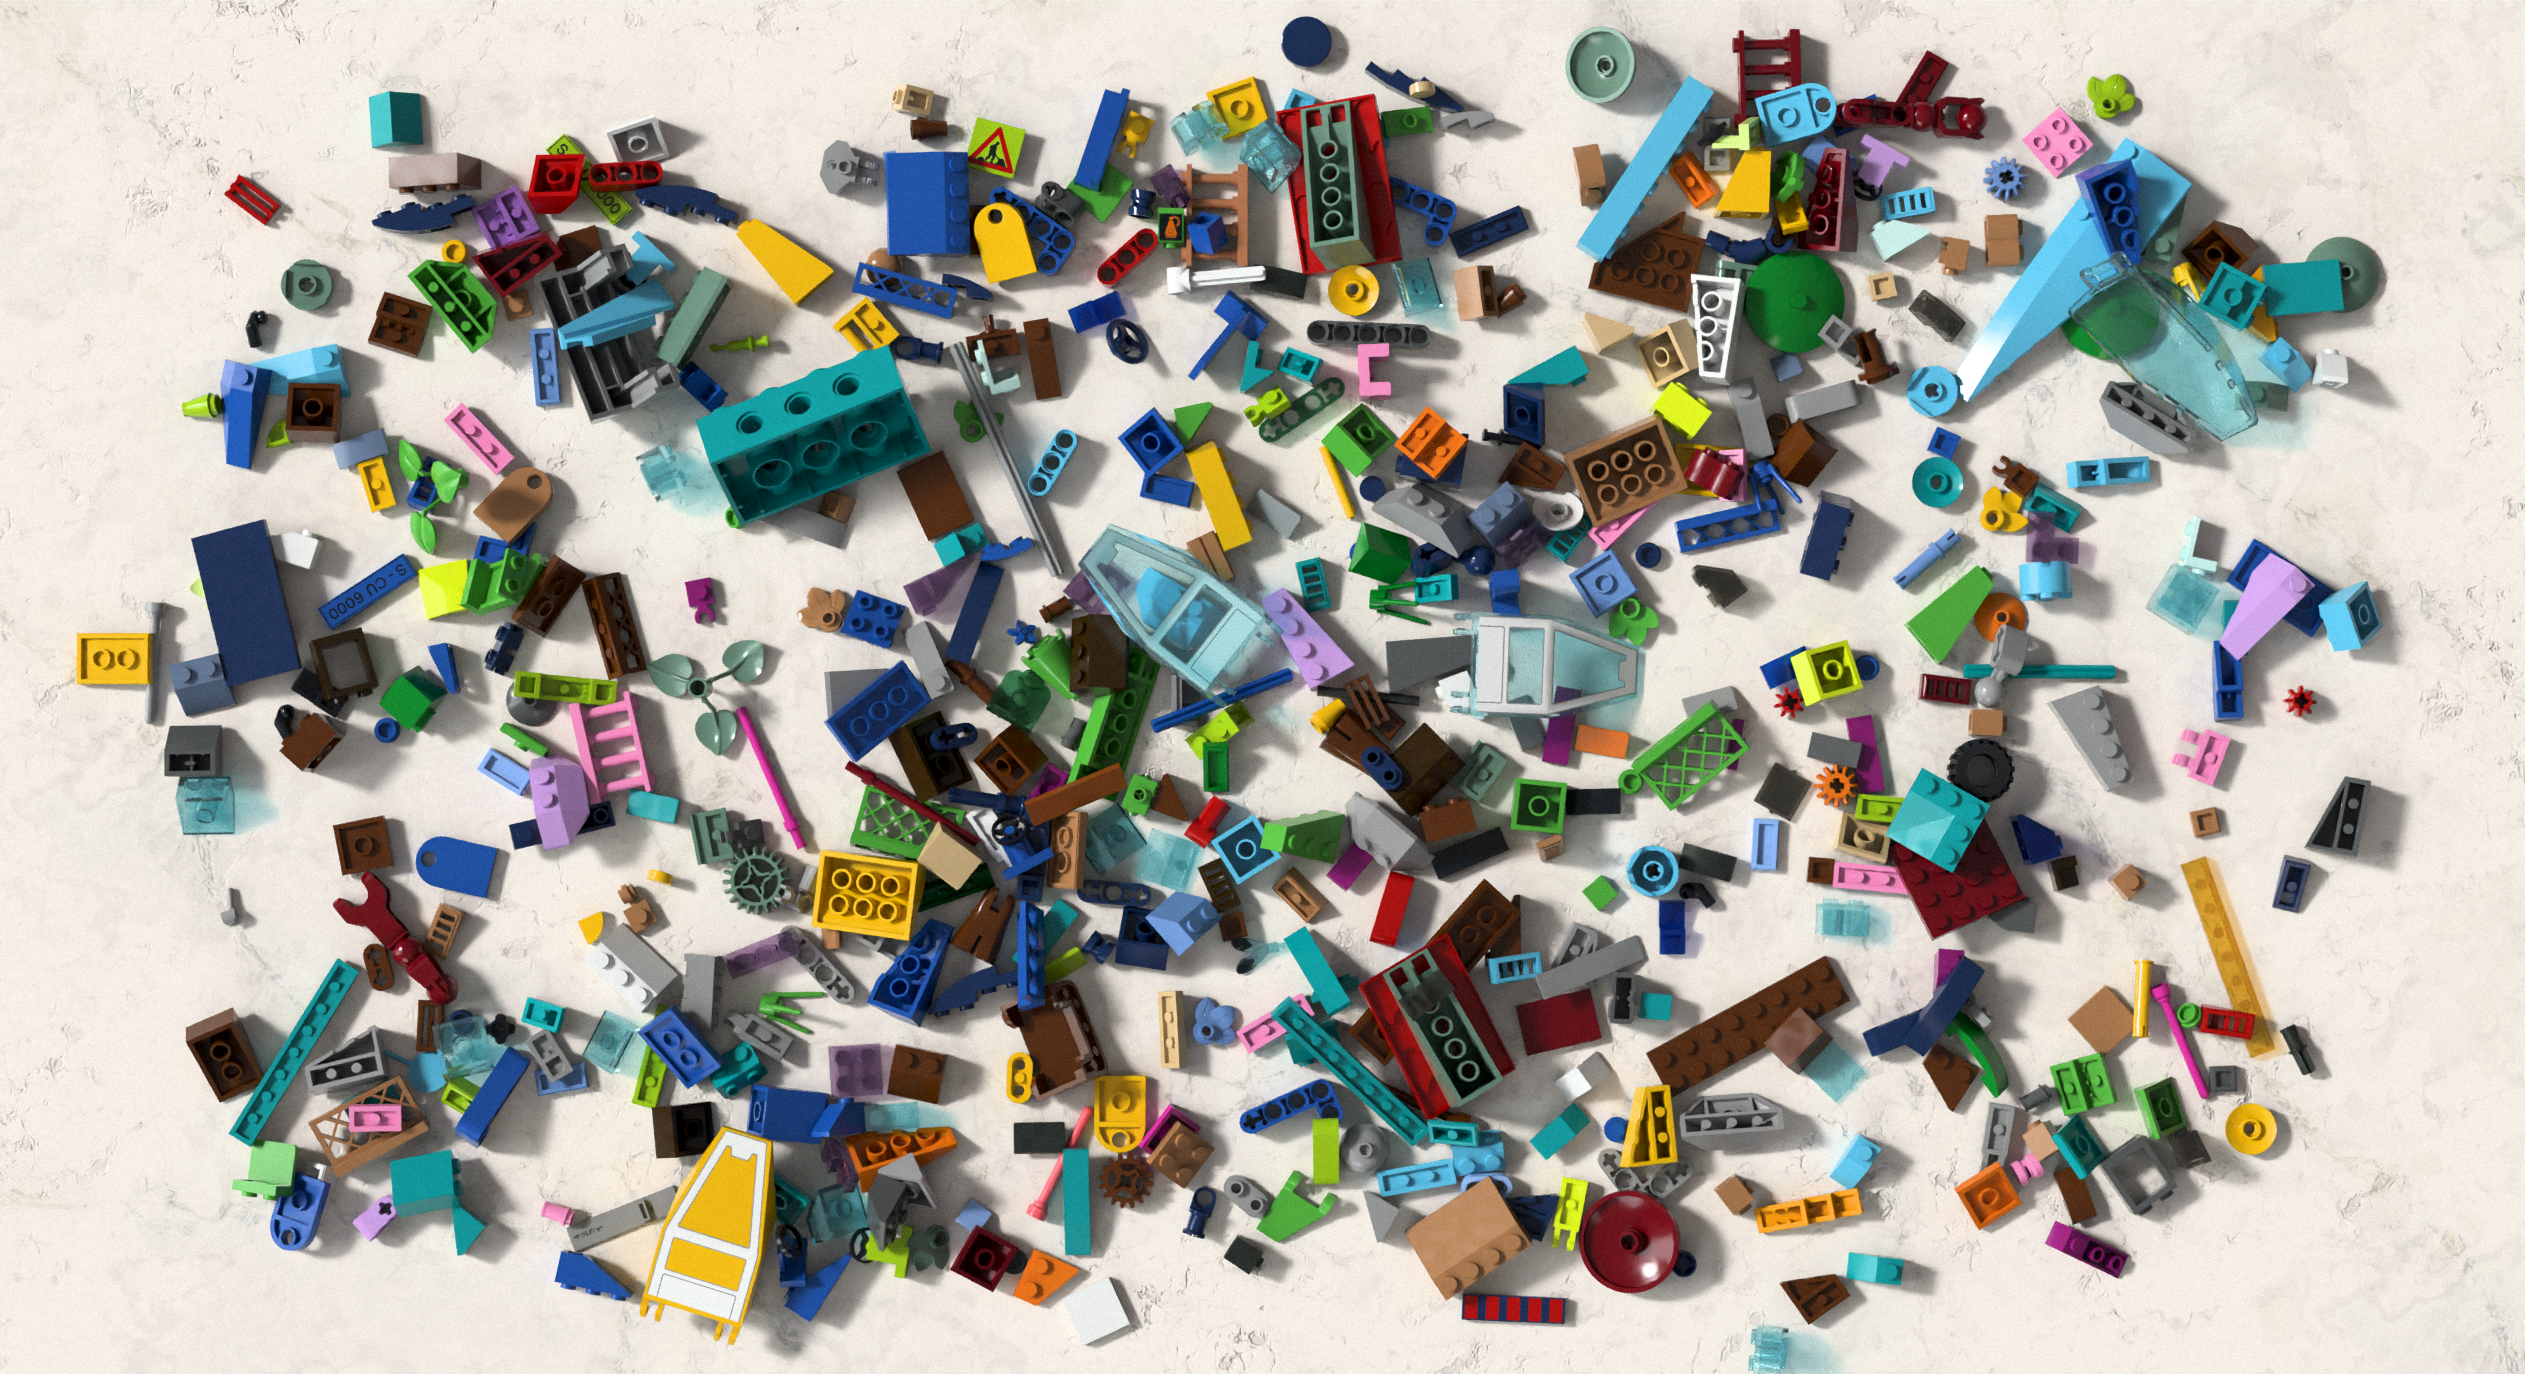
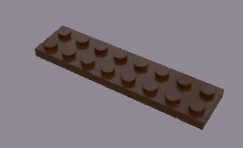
M1483 879L1425 945L1448 933L1467 973H1469L1522 912L1492 884ZM1368 1008L1347 1033L1386 1066L1394 1055L1370 1008Z
M1823 956L1646 1052V1055L1663 1085H1670L1672 1098L1766 1047L1763 1040L1798 1005L1816 1020L1849 1002L1850 999L1827 957Z

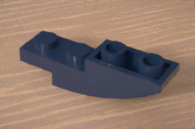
M661 185L639 189L635 193V196L640 199L639 204L654 209L655 205L664 208L663 213L675 218L678 217V214L686 216L687 210L690 207L691 213L700 217H705L706 214L715 217L714 222L727 227L729 223L736 225L739 219L737 212L717 205L720 197L716 193L704 189L679 185Z
M466 194L457 195L452 198L453 202L444 205L442 202L430 205L428 211H425L424 206L420 203L409 202L402 205L401 210L393 213L391 210L377 214V219L371 221L377 229L393 233H433L457 227L455 216L471 211V209L477 207V203L474 197L471 195L467 196Z
M610 801L589 805L590 814L576 836L616 826ZM536 819L508 825L514 850L543 844Z
M994 965L968 975L945 990L927 1009L928 1015L934 1013L935 1018L949 1015V1009L959 1007L960 1012L975 1008L974 1003L979 1002L977 991L981 990L982 995L996 992V986L1006 984L1007 989L1018 986V970L999 975L997 966Z

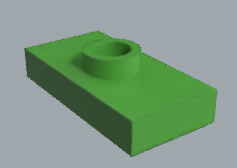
M1430 106L1383 111L1380 113L1384 138L1424 134L1434 131Z
M503 723L500 728L501 732L516 740L514 743L516 747L525 752L530 749L538 755L546 757L551 751L548 746L510 723Z

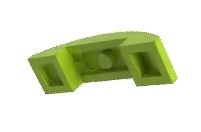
M515 671L513 696L604 706L616 703L618 681Z

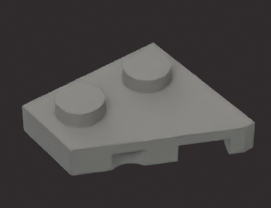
M1573 921L1551 967L1556 968L1595 952L1598 945V933ZM1595 979L1585 984L1596 989L1597 980Z

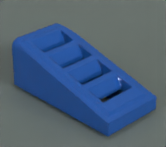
M427 456L422 470L431 472L428 471L429 467H432L435 461L440 460ZM419 476V480L415 481L407 498L408 506L422 511L436 501L439 496L435 484L426 481L425 477ZM422 486L433 490L432 493L421 490ZM418 496L425 498L428 500V502L419 500L417 498ZM435 507L432 510H430L427 514L432 515Z
M442 643L428 646V650L451 694H460L461 689L452 645Z

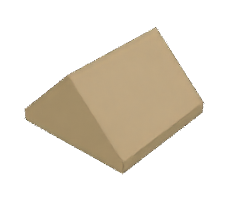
M1587 312L1582 320V325L1598 355L1629 339L1635 330L1633 326Z
M1843 811L1832 849L1884 864L1887 861L1890 838L1885 834L1890 825L1855 820V814Z
M939 821L936 823L917 861L958 890L982 862L979 850L964 841Z

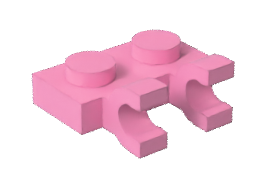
M2189 729L2184 730L2181 739L2198 745V749L2194 759L2181 753H2175L2171 763L2189 769L2187 777L2213 786L2231 738L2209 729H2205L2203 735Z

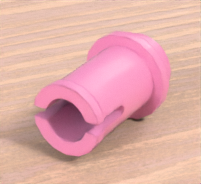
M546 1200L541 1216L561 1223V1226H570L573 1222L575 1211L571 1210V1207L564 1208Z

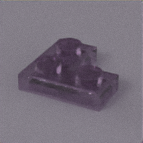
M2028 511L2025 562L2051 563L2050 561H2068L2070 564H2078L2079 538L2054 537L2055 512Z

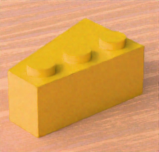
M1660 1084L1636 1087L1620 1167L1678 1162L1670 1085Z

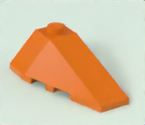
M949 1126L918 1128L916 1132H902L901 1129H893V1133L878 1134V1130L844 1138L854 1176L862 1194L869 1191L880 1168L911 1152L920 1167H923L958 1147Z

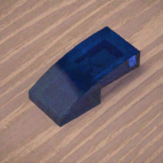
M1118 291L1093 301L1090 300L1068 310L1077 334L1127 315Z
M1805 646L1759 667L1769 690L1797 678L1790 658L1807 651Z
M1659 900V954H1685V901Z

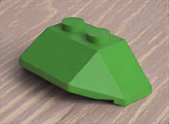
M426 260L407 275L472 354L493 338L498 303L465 264Z

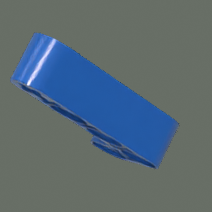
M1389 175L1392 189L1394 187H1401L1405 191V195L1401 199L1393 197L1394 206L1429 219L1424 233V242L1430 248H1440L1443 246L1456 217L1457 208L1454 202ZM1420 196L1425 197L1429 204L1426 208H1418L1414 203L1415 199ZM1442 206H1448L1452 210V215L1449 218H1442L1438 214V209ZM1436 229L1442 233L1443 237L1440 241L1435 242L1430 240L1428 233Z
M994 188L989 195L991 204L997 203V196L1002 197L1006 195L1005 199L1009 204L1017 209L1025 208L1029 211V216L1025 219L1028 233L1046 246L1037 260L1039 270L1047 277L1057 275L1075 250L1076 242L1073 235L1007 188ZM994 209L996 212L1002 215L1000 210ZM1047 223L1050 226V230L1047 234L1040 235L1036 232L1037 225ZM1067 237L1071 240V244L1067 249L1058 248L1057 241L1060 238ZM1045 259H1055V268L1052 270L1044 269L1042 263Z
M1517 568L1491 572L1488 583L1493 615L1521 617L1518 595L1521 589Z
M509 1046L455 1128V1135L478 1148L487 1136L491 1123L528 1069L532 1059Z
M1319 1078L1242 1113L1239 1123L1244 1132L1253 1134L1316 1106L1321 1118H1325L1324 1111L1326 1108L1331 1106L1337 1108L1339 1111L1338 1123L1343 1118V1111L1330 1082ZM1318 1083L1327 1085L1329 1090L1325 1097H1318L1314 1094V1087ZM1297 1093L1305 1098V1104L1300 1108H1295L1290 1103L1291 1097ZM1277 1104L1281 1107L1282 1114L1278 1118L1268 1116L1267 1108L1270 1105ZM1263 1109L1264 1118L1268 1123L1263 1124L1261 1119L1255 1123L1256 1127L1253 1129L1250 1125H1244V1122L1247 1121V1115H1251L1252 1118L1258 1117L1260 1114L1257 1110Z

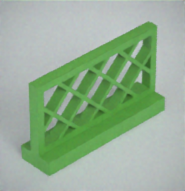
M1711 699L1636 758L1631 767L1644 778L1669 810L1672 811L1747 752L1750 746L1718 709L1715 701ZM1715 717L1723 724V734L1708 732V724ZM1705 726V731L1700 732L1699 730ZM1726 729L1731 733V735L1726 734ZM1693 735L1704 736L1703 750L1688 748L1689 738ZM1707 737L1722 738L1721 752L1706 750ZM1725 739L1736 740L1742 748L1736 753L1724 752ZM1685 742V748L1679 747L1681 744ZM1672 751L1684 752L1683 765L1668 764L1669 754ZM1688 752L1702 754L1701 767L1686 766ZM1705 755L1720 756V765L1715 769L1704 768ZM1724 756L1729 757L1726 761L1723 762ZM1665 758V763H1659L1662 759ZM1654 766L1665 767L1663 781L1653 780L1647 771ZM1668 768L1682 769L1681 783L1667 781ZM1686 770L1700 771V781L1696 784L1685 783ZM1704 772H1709V774L1703 778ZM1666 785L1681 787L1680 797L1674 802H1671L1665 794ZM1684 788H1690L1684 793Z
M866 785L854 831L851 835L850 845L898 859L917 861L926 842L921 845H915L908 836L922 829L928 840L929 835L924 826L932 823V821L927 820L921 823L917 814L911 808L897 817L890 806L897 802V800L893 798L887 801L886 797H892L873 786L869 787ZM870 793L881 795L885 804L872 810L868 804ZM930 801L922 803L934 811H943L939 813L942 816L947 813L958 815L956 824L962 825L965 814L964 810ZM866 807H867L868 810H869V813H867V814L864 815L865 809H866ZM888 807L894 819L881 826L875 813ZM912 813L919 825L906 832L899 820ZM870 816L873 817L879 827L870 833L860 830L862 821ZM897 822L903 834L895 839L888 838L883 829ZM881 831L883 836L877 835L876 833ZM906 838L908 843L900 840Z

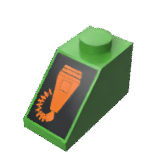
M1158 208L1159 245H1164V249H1179V245H1184V208Z

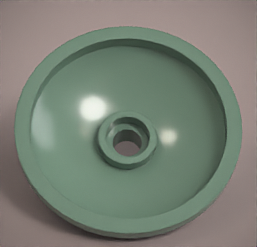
M1605 26L1589 28L1577 36L1568 50L1565 65L1568 82L1574 92L1584 100L1593 103L1614 101L1621 97L1633 82L1637 66L1636 54L1630 40L1619 30ZM1608 62L1611 63V68L1609 70H1607L1606 68Z
M2334 237L2318 244L2310 252L2305 262L2339 259L2344 310L2332 312L2348 313L2366 305L2375 295L2380 282V268L2373 252L2364 243L2350 237ZM2343 268L2349 271L2348 277H2344L2341 274Z

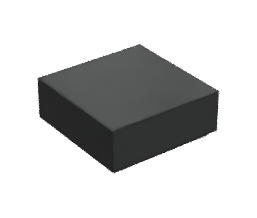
M2235 1065L2209 1066L2210 1092L2237 1091Z

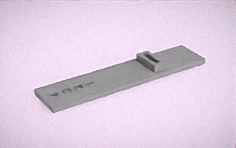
M1634 935L1536 975L1535 978L1542 996L1546 1000L1644 960L1645 957L1637 936Z
M674 1185L567 1227L566 1230L575 1252L667 1216L676 1195Z

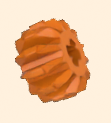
M1834 764L1832 773L1828 767L1823 768L1826 777L1821 774L1816 775V778L1822 781V784H1814L1815 789L1822 788V792L1818 793L1816 797L1819 799L1826 795L1824 805H1829L1833 799L1834 808H1838L1839 798L1844 805L1849 804L1846 795L1855 798L1856 794L1849 790L1850 788H1857L1858 784H1850L1849 780L1855 778L1854 773L1847 777L1845 776L1848 767L1844 766L1839 773L1838 764ZM1833 779H1837V783L1842 784V789H1838L1839 793H1835V790L1830 788V783H1834Z

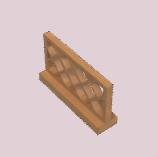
M400 1073L308 1122L330 1160L337 1178L428 1131L430 1127L429 1120L426 1115H423ZM398 1082L402 1089L401 1098L396 1099L385 1096L387 1087ZM384 1089L383 1094H378V1093H377V1092H379V1091H381V1090ZM404 1095L406 1096L408 1102L403 1101ZM370 1096L381 1099L380 1104H383V1101L386 1100L411 1107L416 1114L410 1120L402 1119V1131L369 1132L371 1133L369 1141L364 1144L353 1142L355 1132H352L350 1141L335 1137L338 1124L349 1127V1122L340 1120L342 1111L349 1108L350 1104H356L360 1101L361 1104H364V1100ZM338 1113L337 1119L332 1117ZM324 1120L335 1123L332 1136L321 1133L317 1124ZM373 1134L380 1135V1136H378V1137L372 1139V1138H373ZM325 1139L330 1140L329 1145L327 1144ZM333 1141L348 1145L346 1154L336 1158L331 1150ZM351 1146L357 1147V1148H355V1149H353V1150L350 1151V1147H351Z

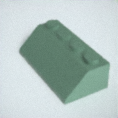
M705 266L702 271L698 270L691 282L694 285L691 291L683 294L679 301L681 308L677 315H671L666 324L668 328L664 337L659 336L653 347L656 350L653 355L666 363L672 362L674 368L680 371L689 363L734 285L727 277Z

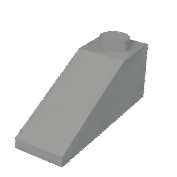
M1753 376L1732 382L1731 386L1728 385L1727 392L1749 461L1752 462L1774 455L1764 411Z
M923 621L903 630L902 634L931 700L934 701L956 691L926 622Z

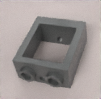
M2140 1134L2135 1135L2113 1150L2098 1164L2102 1173L2133 1215H2144L2153 1208L2152 1203L2158 1199L2161 1201L2166 1200L2174 1194L2172 1190L2177 1187L2143 1135ZM2139 1149H2142L2166 1184L2135 1204L2111 1169Z

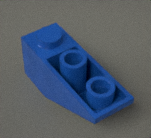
M569 1250L561 1251L554 1281L561 1283V1288L575 1290L577 1286L586 1288L585 1293L598 1296L601 1295V1292L611 1294L610 1298L625 1301L626 1297L631 1298L634 1292L592 1256Z

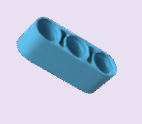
M1062 429L1058 431L1030 476L1028 488L1034 496L1039 498L1045 497L1051 492L1075 452L1078 440L1075 433L1071 430ZM1064 435H1069L1073 438V444L1069 448H1062L1059 445V440ZM1050 457H1057L1060 460V465L1055 470H1050L1046 467V461ZM1037 479H1044L1047 482V487L1042 492H1037L1033 489V483Z

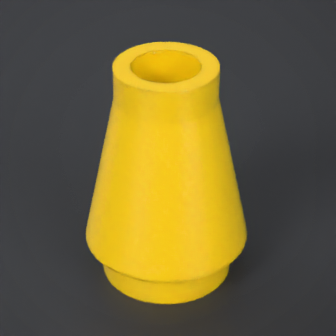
M1337 698L1332 703L1312 713L1313 717L1309 719V722L1321 735L1325 732L1329 733L1347 710V707Z

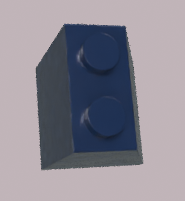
M1462 434L1465 438L1468 439L1469 434ZM1467 445L1436 481L1404 454L1397 456L1395 472L1399 473V479L1459 489Z

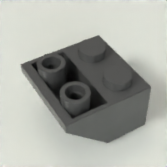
M222 725L170 726L164 749V776H222Z
M882 1174L877 1175L868 1191L866 1222L878 1250L884 1252L888 1243L892 1244L894 1242L898 1225H903L907 1218L908 1210H905L909 1196L906 1195L907 1184Z

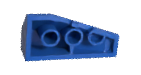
M2127 159L2100 164L2076 174L2075 178L2083 200L2116 273L2141 263L2140 232L2138 229V216H2140L2138 192L2140 190L2132 161Z
M225 359L220 382L226 464L251 469L272 370Z
M930 918L910 941L911 944L901 956L898 955L893 960L894 964L885 974L882 973L878 977L867 1003L900 1021L920 1028L927 1009L931 1004L954 927Z

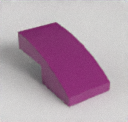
M1354 841L1326 876L1346 892L1374 857L1366 850L1360 849Z

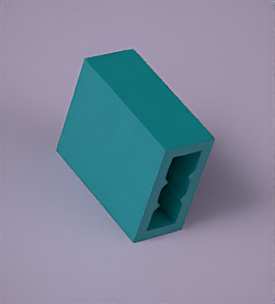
M451 1149L390 1161L393 1206L399 1218L460 1206V1196L463 1195L462 1183L458 1180V1174L462 1172L459 1158L455 1159Z

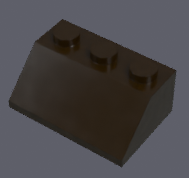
M1088 614L1072 619L1069 692L1088 699H1095L1128 689L1130 624L1123 615Z
M941 711L908 723L888 736L920 804L948 792L951 786L957 788L973 780L959 749L938 752L930 744L932 732L940 727L947 726ZM939 736V740L944 741V743L950 740L949 737L943 738Z
M1424 722L1389 756L1404 774L1402 787L1393 792L1384 791L1412 818L1466 764ZM1389 773L1386 776L1387 781L1394 778L1393 773Z

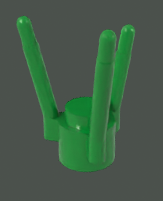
M1416 581L1387 586L1378 585V590L1371 589L1369 598L1370 609L1377 610V613L1388 614L1424 625L1428 623L1425 619L1388 609L1391 608V605L1419 606V603L1416 601L1392 599V593H1387V591L1417 586L1418 583Z

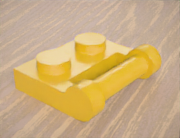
M867 296L833 325L837 333L840 332L858 353L868 348L848 326L852 320L874 343L875 346L872 349H877L887 344L889 346L900 337V334Z

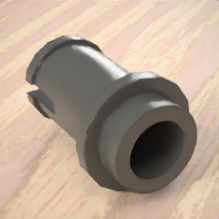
M1076 717L1073 718L1074 720L1065 737H1061V745L1072 751L1076 747L1079 748L1080 745L1078 743L1087 725L1086 722Z
M2039 1084V1088L2019 1097L2026 1112H2029V1110L2045 1101L2049 1103V1099L2053 1098L2046 1084L2042 1086Z

